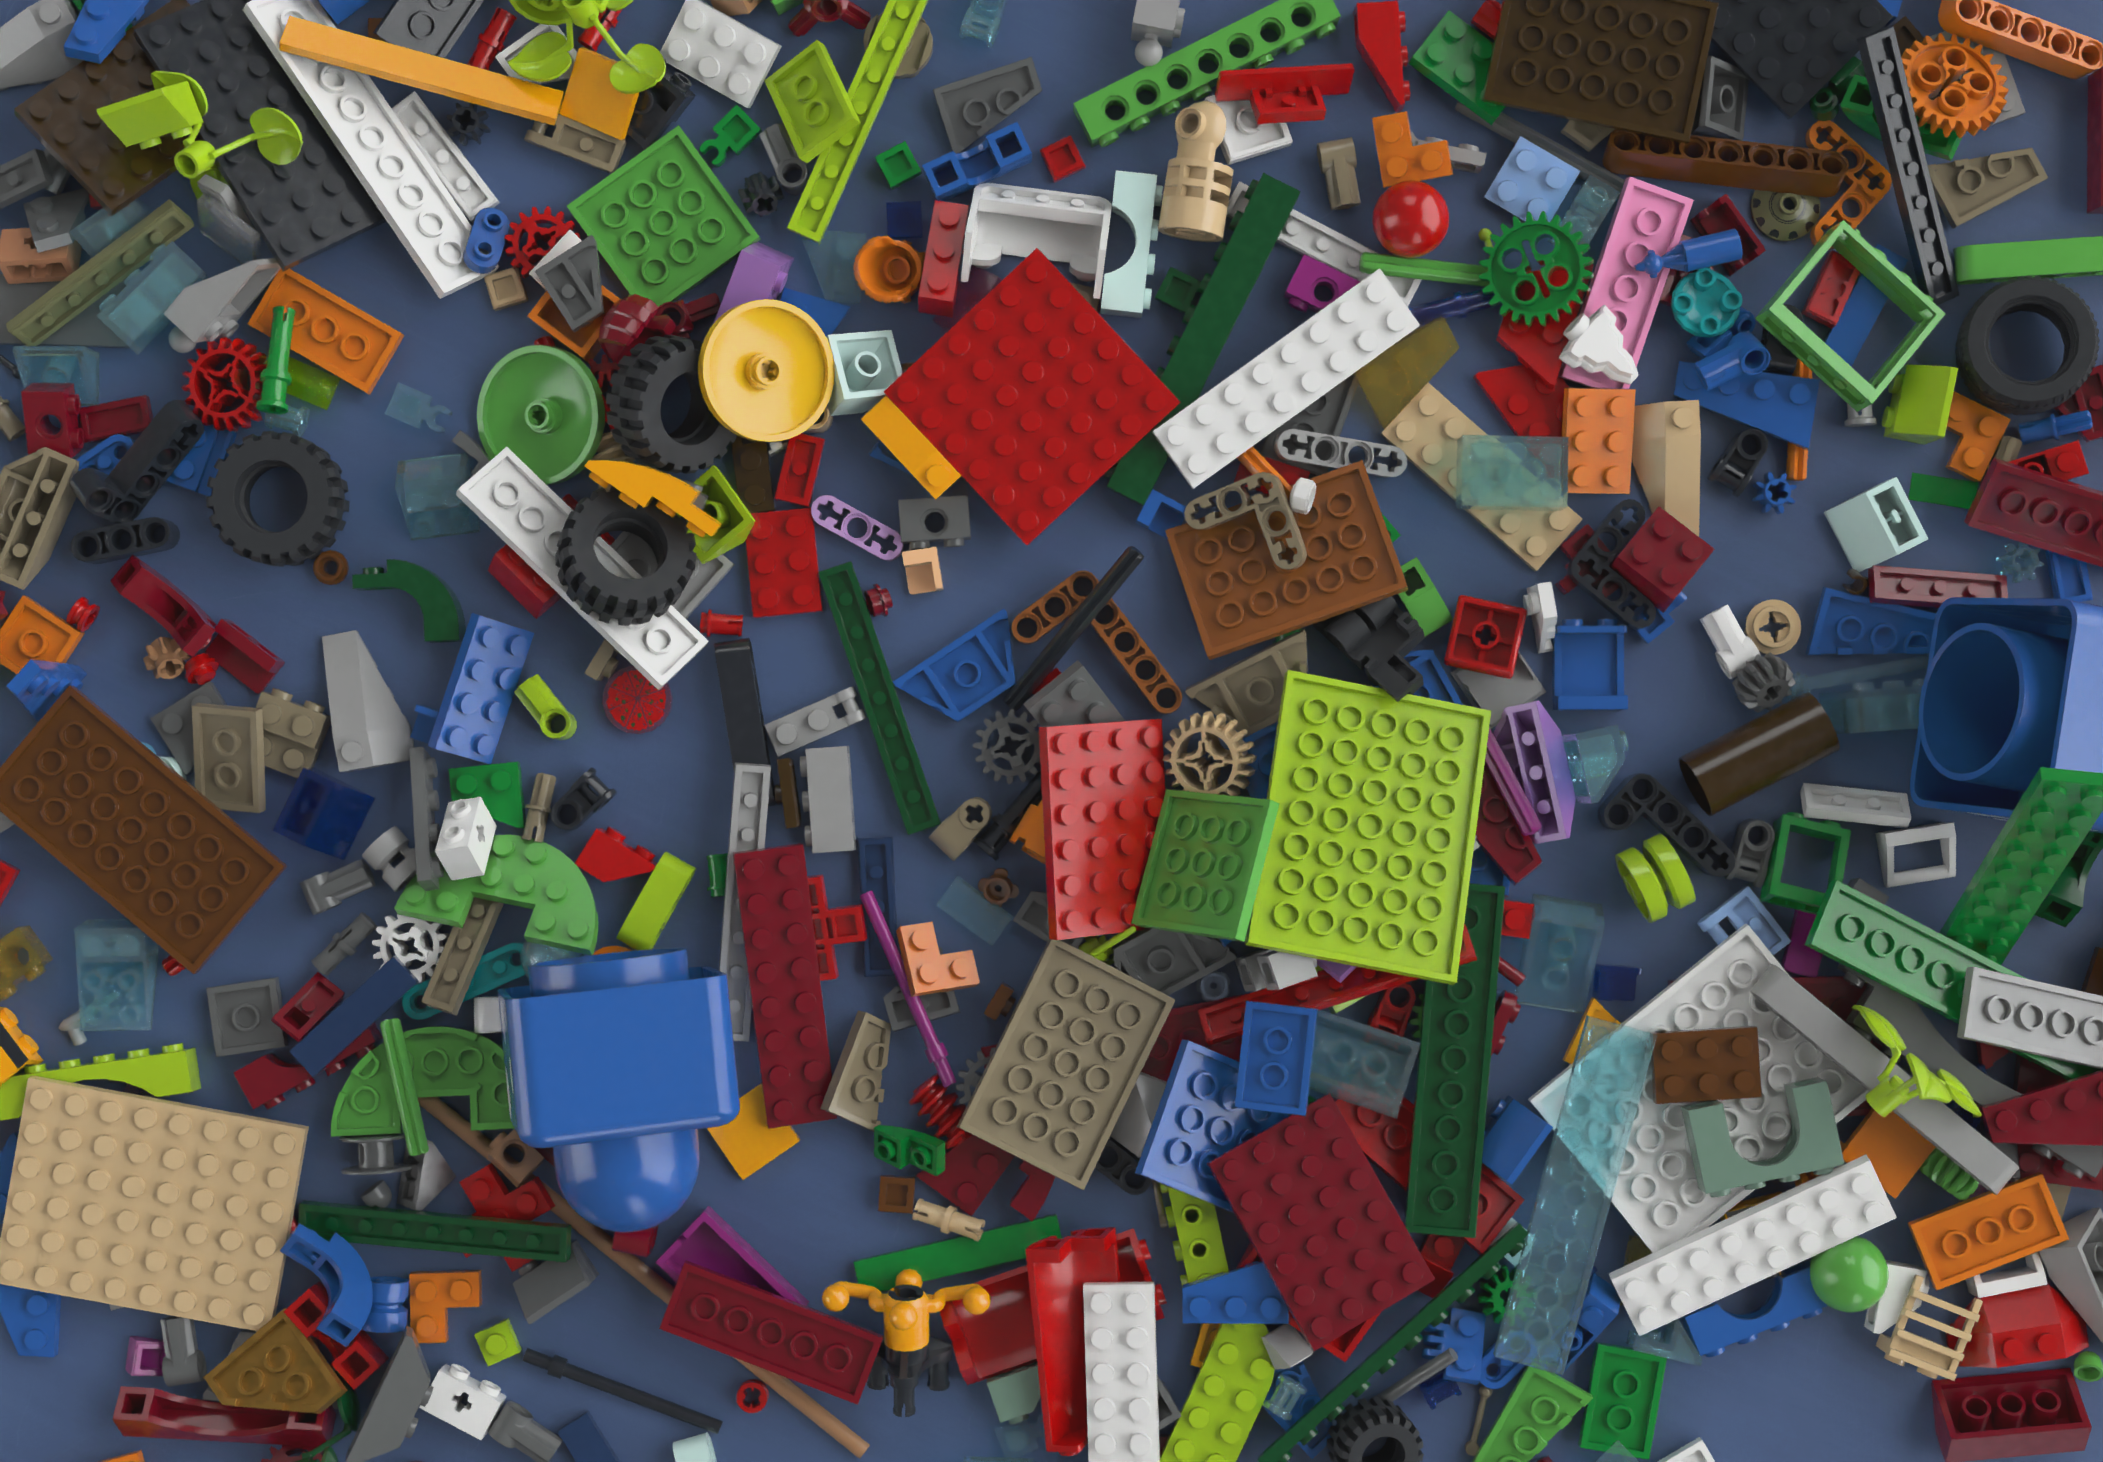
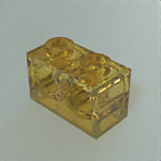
M30 925L17 927L0 939V1002L13 996L18 991L16 985L27 979L30 982L45 973L47 970L44 966L53 960ZM21 947L25 948L29 953V961L26 965H23L18 959V952Z

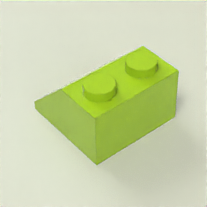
M188 81L159 88L96 109L99 117L126 147L139 143L141 150L161 144L160 136L168 133L172 134L173 140L194 133L192 126L203 122Z
M1908 364L1903 366L1889 383L1888 391L1892 393L1890 406L1885 408L1882 416V427H1886L1884 437L1923 445L1944 438L1958 368Z

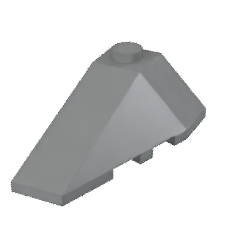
M40 0L0 27V91L8 90L9 87L25 84L37 85L42 84V81L58 79L84 61L67 57L64 51V44L79 16L71 0Z

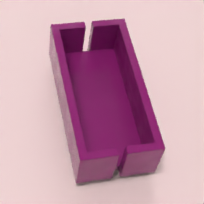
M710 1206L692 1222L684 1233L656 1261L676 1283L684 1262L687 1260L807 1306L809 1303L796 1288Z

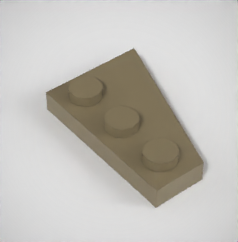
M857 1012L820 1109L874 1132L876 1126L881 1125V1121L877 1120L879 1102H883L885 1089H881L882 1070L887 1066L891 1034L890 1023L867 1012Z

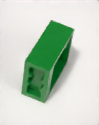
M1788 812L1781 815L1773 822L1772 828L1775 837L1768 860L1767 874L1762 884L1760 901L1817 915L1825 893L1780 882L1789 831L1835 842L1827 884L1828 888L1830 881L1838 880L1843 883L1851 830L1840 828L1841 825L1834 821L1823 820L1814 822L1807 820V817H1804V814Z

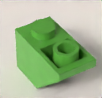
M1415 557L1402 565L1401 569L1409 590L1397 595L1412 620L1418 621L1426 637L1453 621V617L1418 558Z

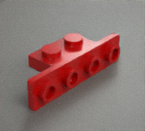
M1348 63L1225 70L1219 72L1215 97L1218 102L1249 100L1257 124L1324 120L1327 109L1322 95L1348 94L1355 69L1353 64Z

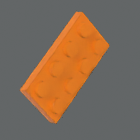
M282 269L278 271L247 323L270 337L273 308L284 306V313H287L288 307L294 309L296 315L294 316L290 349L369 395L372 393L405 336L292 269L284 272Z
M2040 1172L2006 1184L1997 1195L1988 1191L1907 1223L1933 1288L1936 1290L2069 1240L2045 1178Z

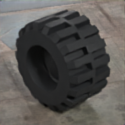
M1372 1397L1371 1401L1368 1402L1365 1398L1358 1400V1405L1354 1407L1350 1403L1345 1407L1347 1411L1335 1418L1337 1424L1335 1426L1330 1425L1328 1433L1332 1438L1327 1439V1447L1330 1450L1328 1454L1332 1462H1420L1423 1460L1424 1454L1420 1449L1424 1446L1423 1440L1419 1436V1431L1398 1405L1395 1406L1388 1399L1382 1402L1379 1397ZM1380 1437H1387L1385 1445L1377 1453L1370 1456H1362L1364 1450L1372 1441Z

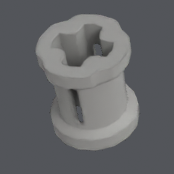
M1847 403L1848 419L1844 421L1845 427H1863L1877 424V419L1873 418L1872 404L1862 409V414L1859 415Z

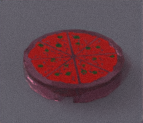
M632 665L620 669L610 677L603 691L602 704L607 718L615 727L626 733L644 734L656 730L665 722L672 710L673 695L668 682L658 690Z

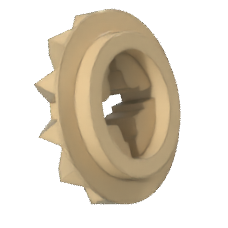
M1775 599L1766 600L1755 605L1747 615L1744 633L1752 639L1762 654L1771 652L1773 655L1787 652L1796 644L1801 633V621L1795 609L1788 603ZM1770 617L1774 623L1786 624V627L1775 631L1776 637L1774 638L1771 637L1770 632L1759 631V628L1769 623L1768 618Z

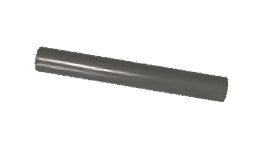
M1448 1348L1374 1397H1379L1382 1402L1385 1399L1393 1402L1458 1360L1457 1353L1454 1349Z

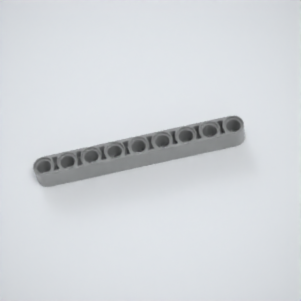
M1771 964L1751 988L1750 993L1870 1092L1880 1083L1877 1077L1884 1071L1890 1059L1783 970ZM1896 1064L1889 1075L1890 1078L1897 1075L1904 1082L1911 1078L1910 1075ZM1916 1084L1909 1087V1092L1917 1089ZM1916 1096L1904 1105L1901 1103L1893 1110L1895 1114L1995 1195L2000 1192L2019 1169L2015 1162L1940 1101L1933 1099L1920 1100L1919 1096Z

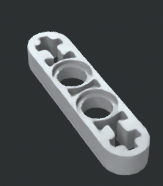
M1287 429L1279 432L1273 442V449L1276 455L1285 461L1338 469L1351 464L1348 459L1349 451L1353 447L1358 446L1364 450L1365 460L1363 463L1368 475L1384 478L1397 477L1405 471L1407 466L1405 453L1400 448L1391 445L1298 429ZM1292 435L1293 442L1308 445L1306 450H1291L1290 454H1288V448L1283 446V440H1289ZM1322 440L1327 441L1332 447L1331 457L1325 461L1320 460L1315 453L1316 445ZM1390 453H1392V459L1397 460V466L1391 467L1389 471L1388 465L1373 463L1374 457H1389Z

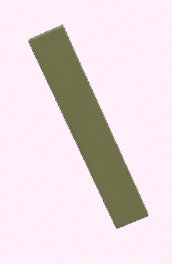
M170 199L7 322L8 332L31 350L193 228L195 225L192 219Z

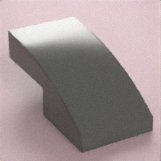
M459 430L452 439V442L479 462L472 470V475H475L491 461L486 451L467 433Z

